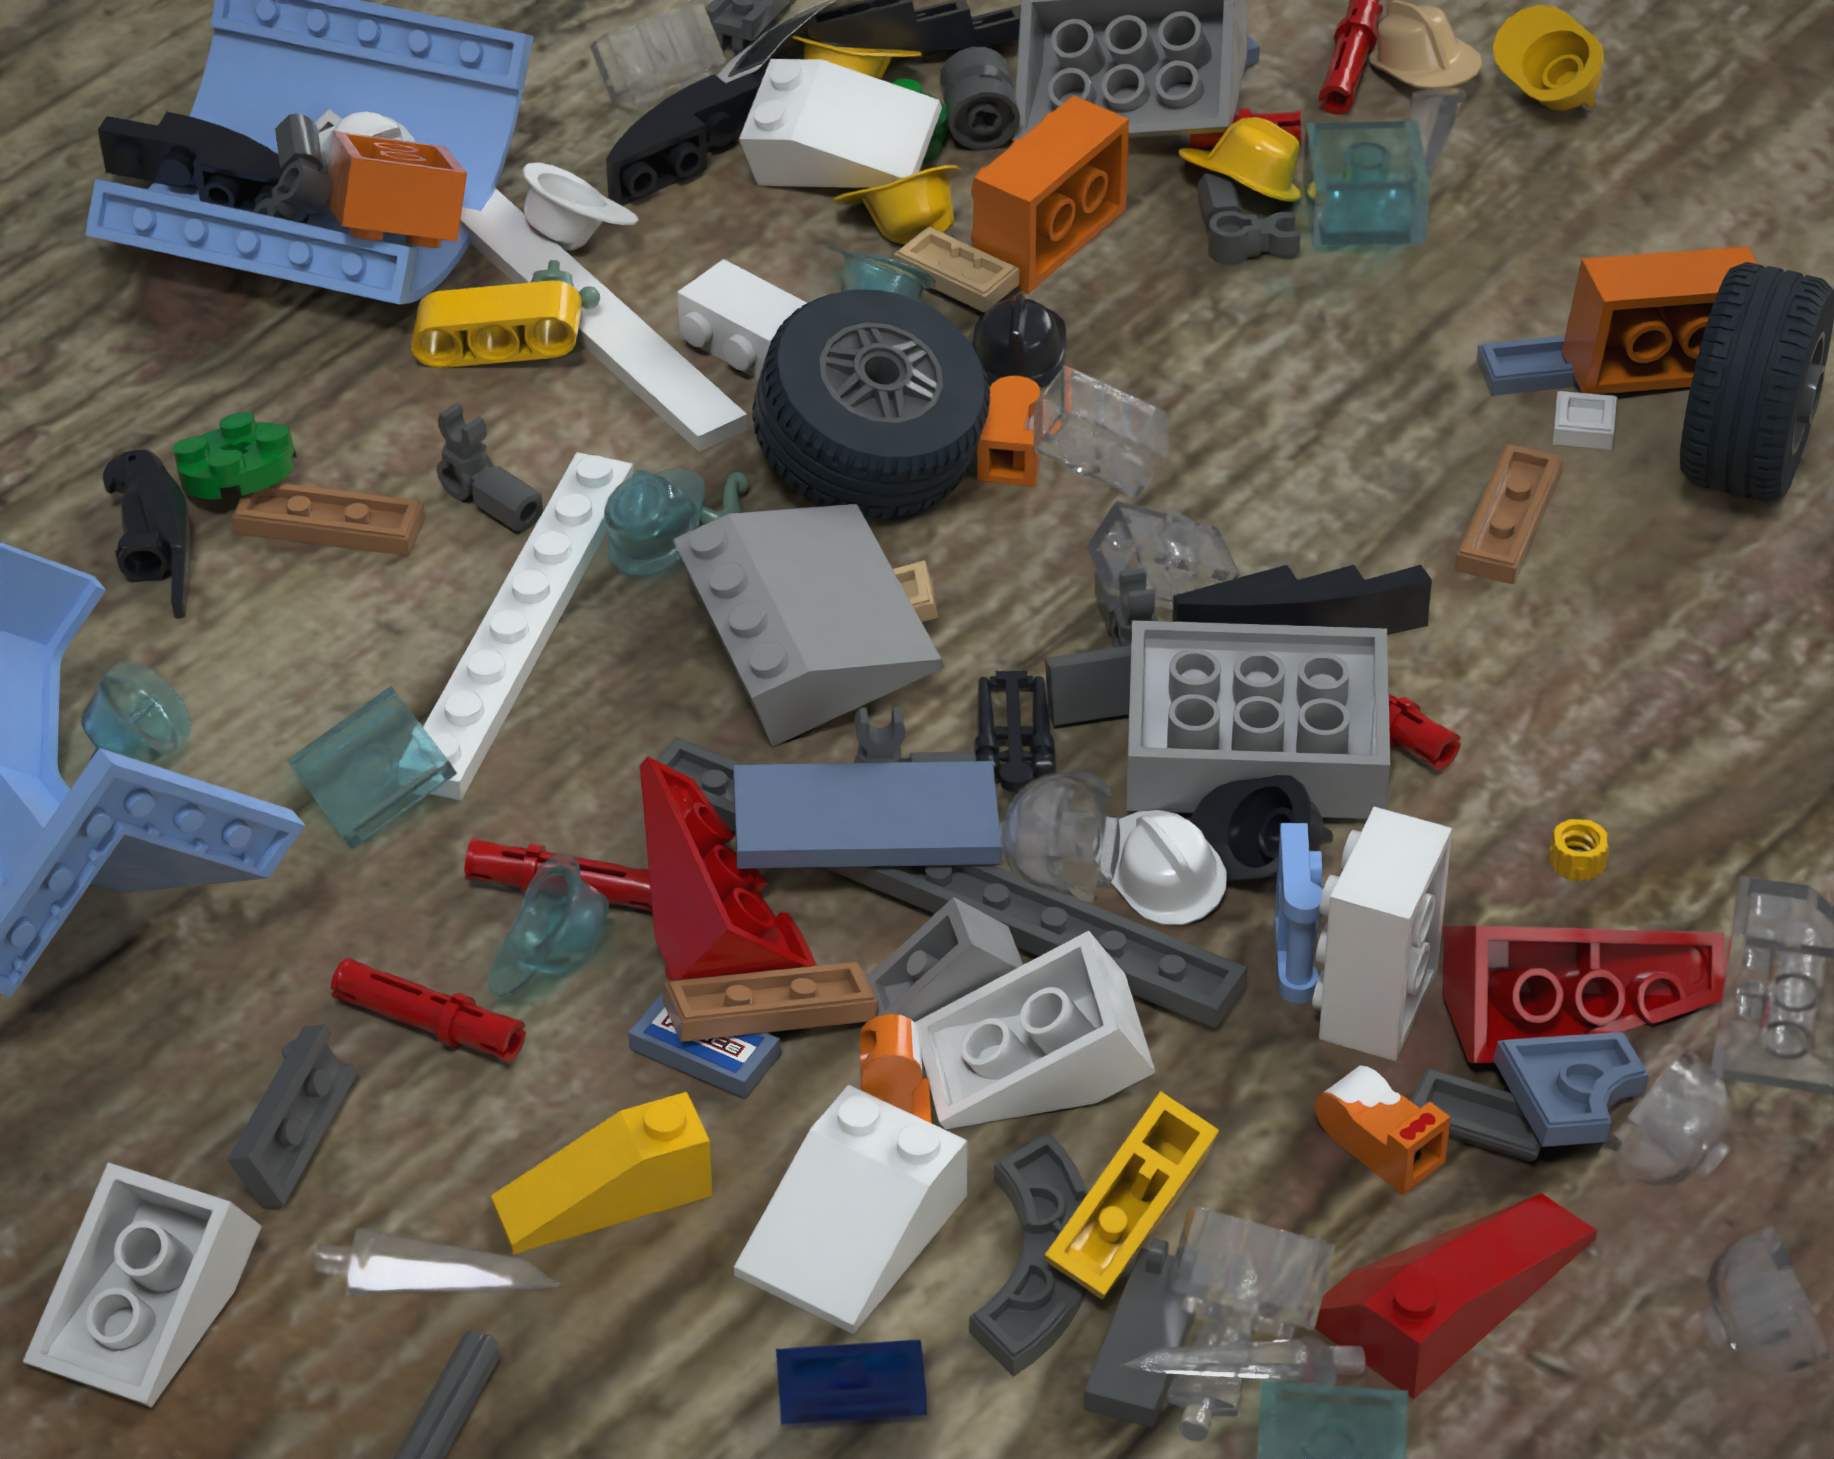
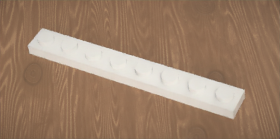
M576 452L399 769L401 788L459 801L463 799L634 483L633 463Z

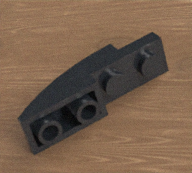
M767 67L728 84L715 74H712L671 95L644 114L617 141L606 158L608 199L624 206L707 170L708 153L739 140Z
M166 112L159 125L106 116L98 129L106 173L197 189L199 200L203 202L253 212L261 200L273 197L272 189L279 183L282 175L279 156L270 148L246 135L195 117ZM308 215L303 221H296V222H300V223H305V224H306V222H307L308 219H309V215Z

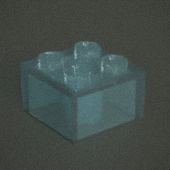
M1418 121L1306 123L1302 178L1312 246L1329 245L1332 247H1345L1348 245L1372 244L1400 246L1403 244L1426 243L1430 184Z

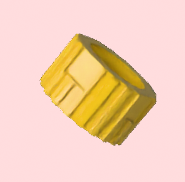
M1569 819L1561 822L1552 831L1548 858L1550 867L1554 869L1555 873L1571 881H1590L1592 878H1597L1606 869L1609 846L1607 845L1608 833L1602 826L1591 820ZM1578 847V848H1583V849H1585L1586 851H1584V852L1574 851V850H1572V849H1570V848Z

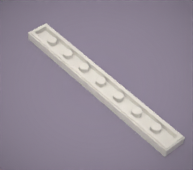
M495 189V192L482 211L462 207L460 223L470 232L471 244L513 283H530L534 272L548 270V262L556 260L560 262V271L572 274V281L578 292L588 286L594 287L599 292L600 302L595 308L586 309L582 307L577 341L695 449L700 452L748 429L747 413L553 239L536 230L525 218V214L497 189Z

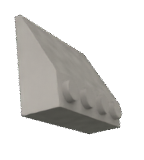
M1022 0L1015 94L1020 112L1019 127L1013 135V142L1021 139L1038 125L1049 112L1056 110L1073 95L1128 118V138L1226 132L1230 125L1233 124L1247 58L1249 9L1246 1Z
M857 504L732 513L673 539L693 589L772 747L945 668L940 655Z
M1132 620L1126 811L1162 810L1167 812L1194 813L1201 800L1218 786L1238 780L1274 775L1293 776L1304 784L1310 801L1317 806L1321 817L1368 819L1373 807L1386 810L1390 774L1387 629Z

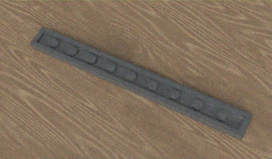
M676 737L656 761L694 779L727 827L735 831L733 765L745 764ZM993 864L823 867L932 913H937L947 902L955 897L1007 925L1016 947L1038 956L1090 931L1125 973L1131 994L1213 1028L1218 1026L1247 986L1248 967Z

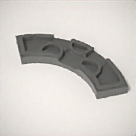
M1049 1132L994 1163V1181L1013 1204L1020 1221L1023 1234V1251L1020 1261L1017 1262L1006 1284L988 1303L969 1316V1333L1013 1377L1033 1364L1054 1345L1070 1325L1087 1291L1082 1285L1043 1260L1050 1246L1088 1194L1077 1167L1065 1149Z

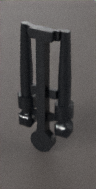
M996 671V676H990V681L987 677H981L978 681L977 737L974 740L976 761H993L995 780L999 776L1000 786L1009 792L1028 790L1032 786L1033 777L1034 779H1053L1056 772L1055 741L1050 735L1045 681L1041 676H1036L1034 679L1033 676H1027V671ZM1019 688H1033V726H1020ZM991 689H1006L1007 726H995L994 731ZM998 739H1008V750L999 752ZM1021 739H1030V752L1021 749ZM999 761L1009 762V763L1004 764V765L1000 768V763H999ZM1031 761V767L1023 762Z

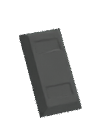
M1426 1068L1411 1102L1419 1108L1431 1102L1451 1116L1448 1138L1528 1163L1537 1159L1542 1145L1512 1093Z

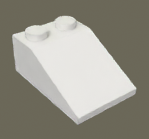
M770 59L739 140L758 186L873 188L888 185L919 172L942 106L938 99L822 59Z
M1090 931L1077 936L914 1022L920 1032L921 1055L927 1078H929V1086L937 1117L945 1130L1096 1104L1156 1073L1126 975Z
M848 1085L809 1130L734 1266V1276L854 1335L967 1197V1140Z
M108 1162L23 1363L152 1408L235 1292L262 1226L230 1201Z

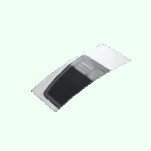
M825 0L804 9L763 33L734 57L717 76L725 83L757 71L789 35L819 10L836 0Z

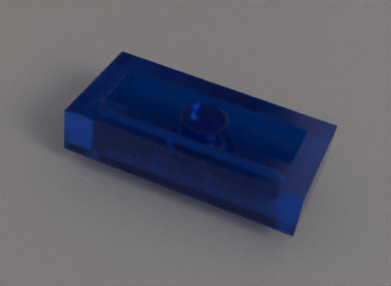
M921 1339L776 1349L781 1425L927 1415V1393Z

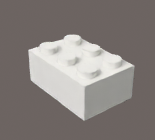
M1373 807L1362 832L1357 830L1350 832L1342 856L1341 867L1343 871L1340 877L1335 875L1328 877L1319 906V913L1328 916V923L1325 924L1321 932L1316 950V962L1325 965L1316 983L1312 999V1008L1321 1011L1320 1040L1397 1061L1438 971L1452 828Z

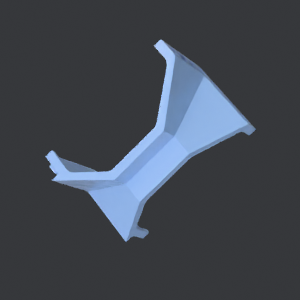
M0 542V994L12 997L90 884L121 893L268 879L306 825L291 809L102 748L97 750L70 789L58 770L60 665L66 648L106 589L93 575Z

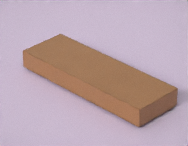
M1505 444L1456 554L1455 571L1515 584L1561 476L1562 456Z
M278 482L261 491L242 495L232 516L234 534L409 556L425 519L424 501Z
M858 962L664 982L663 1004L680 1042L867 1022L876 1017L878 1004Z

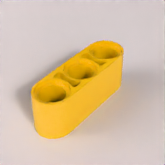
M552 280L429 293L421 299L418 305L411 339V351L422 364L433 368L561 357L572 351L577 342L582 298L578 290L572 285Z

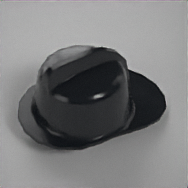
M1017 293L1012 299H1005L994 304L985 314L979 317L974 327L972 344L985 367L988 385L991 386L993 382L1006 376L1027 377L1035 381L1040 388L1050 384L1060 374L1064 363L1066 326L1064 320L1055 311L1045 308L1044 305L1034 300L1025 299L1023 294Z
M1289 775L1238 780L1218 786L1201 800L1190 819V822L1202 831L1205 839L1220 856L1227 871L1226 882L1277 877L1281 823H1308L1309 851H1319L1321 845L1333 842V833L1323 825L1321 814L1317 806L1310 801L1304 784Z

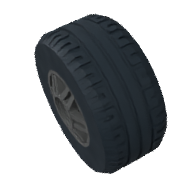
M1749 262L1734 266L1726 273L1716 295L1703 335L1691 382L1682 430L1680 469L1681 473L1693 485L1706 488L1712 486L1714 490L1726 493L1731 491L1732 494L1743 497L1751 495L1753 499L1766 502L1785 496L1788 492L1801 460L1811 423L1818 407L1833 330L1834 289L1824 279L1809 275L1804 277L1799 272L1790 270L1784 272L1781 268L1772 266L1765 268L1763 265Z
M853 289L819 297L796 309L791 316L783 321V324L779 326L772 338L754 396L752 407L754 432L757 435L756 439L759 445L762 447V452L771 466L789 486L808 500L823 507L857 504L864 518H892L916 513L940 502L962 481L971 463L988 416L990 388L987 373L970 341L953 322L934 308L908 296L883 290Z

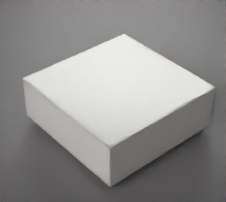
M1557 391L1552 445L1612 450L1617 397Z

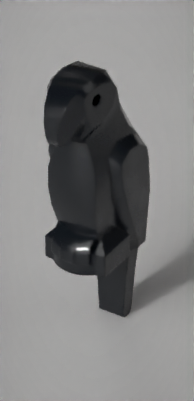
M133 450L124 452L114 457L106 465L103 472V484L106 492L110 494L114 492L124 494L121 508L124 535L119 540L115 550L119 569L129 578L130 582L163 580L165 571H171L172 610L174 618L183 619L186 616L191 560L190 517L186 498L179 485L166 470L160 458L152 451Z

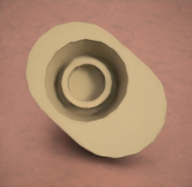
M1392 0L1388 3L1387 17L1379 23L1377 29L1378 48L1370 55V64L1384 70L1403 83L1424 89L1451 88L1466 83L1478 74L1482 67L1481 55L1472 46L1456 38L1446 14L1441 9L1434 6H1416L1401 0Z

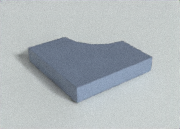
M1623 1032L1497 1041L1493 1058L1542 1147L1607 1142L1611 1127L1608 1108L1622 1098L1644 1094L1649 1077L1648 1072Z

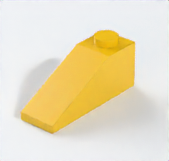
M1160 1091L1050 1246L1043 1260L1103 1300L1170 1212L1207 1159L1219 1130Z
M687 1092L620 1110L491 1195L493 1209L512 1254L514 1255L712 1197L710 1140Z

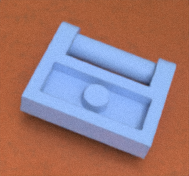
M1308 823L1280 824L1274 914L1278 991L1284 1000L1296 1004L1307 1003L1313 999L1314 990L1319 978L1318 971L1313 966L1315 938L1318 936V920L1323 916L1319 913L1323 892L1321 888L1322 855L1321 851H1309Z

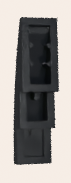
M864 0L817 12L805 22L809 38L861 48L908 51L963 49L1019 40L1021 5L972 17L966 0H951L915 10L912 0Z
M1288 565L1173 595L1172 622L1387 629V635L1428 626L1432 579L1422 565H1417L1365 580L1355 565L1297 580Z

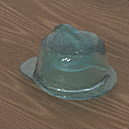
M827 246V249L844 256L841 292L853 289L883 290L908 296L919 301L925 289L933 288L936 285V280L932 276L905 263L871 254L848 253L832 246Z
M685 468L667 469L655 474L644 469L636 470L630 478L613 490L604 508V518L609 534V558L619 571L630 576H651L666 571L681 560L673 539L699 527V519L705 499V482L699 474Z
M128 661L115 664L97 684L95 694L84 709L81 717L82 727L87 737L96 747L89 762L97 750L102 748L152 764L163 755L174 753L189 736L192 728L190 712L181 696L173 687L153 670L141 664Z
M565 851L552 855L541 865L531 880L518 915L491 964L488 977L491 993L499 997L513 994L523 987L538 971L563 975L577 970L590 959L597 947L609 910V902L603 894L580 879V866L574 855Z

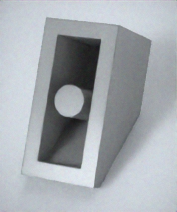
M953 897L871 972L866 979L878 1001L876 1016L896 1014L916 1022L1023 965V962L1007 925Z

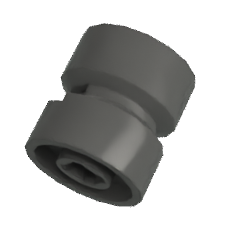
M970 47L958 51L947 59L941 69L940 86L953 138L962 146L973 150H989L1003 145L1013 137L1020 121V112L1006 59L997 51L986 47Z

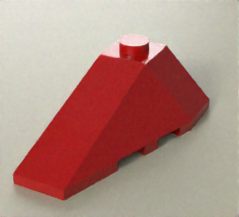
M647 756L639 767L655 941L667 965L665 974L668 980L677 981L817 966L801 930L789 913L780 912L775 916L761 896V890L768 883L758 869L737 868L736 853L727 848V844L733 839V834L695 780Z
M1444 926L1443 996L1468 1062L1495 1063L1493 1058L1497 1041L1625 1032L1648 1023L1655 1024L1724 1000L1725 932Z
M1540 1193L1350 1272L1304 1311V1321L1412 1399H1415L1596 1239L1597 1230L1543 1193Z

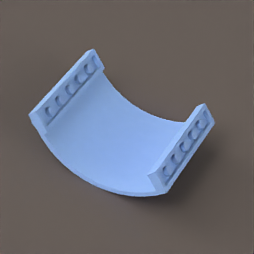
M215 0L210 27H214V33L203 78L189 115L190 117L218 124L246 135L278 154L275 128L289 114L308 116L316 122L328 109L342 119L353 113L365 111L377 113L403 125L415 139V142L445 146L467 172L462 207L478 211L483 210L495 192L510 148L534 36L361 0ZM95 179L85 236L395 304L415 302L435 290L458 264L471 243L470 232L461 223L457 242L442 240L440 248H427L407 243V235L384 232L383 240L379 241L350 236L349 227H342L336 216L309 214V219L305 224L203 202L199 200L197 189L153 182L149 189H143Z

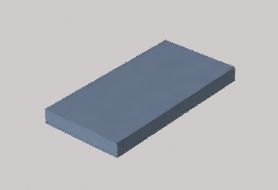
M993 761L733 765L737 868L1001 864L1002 842Z

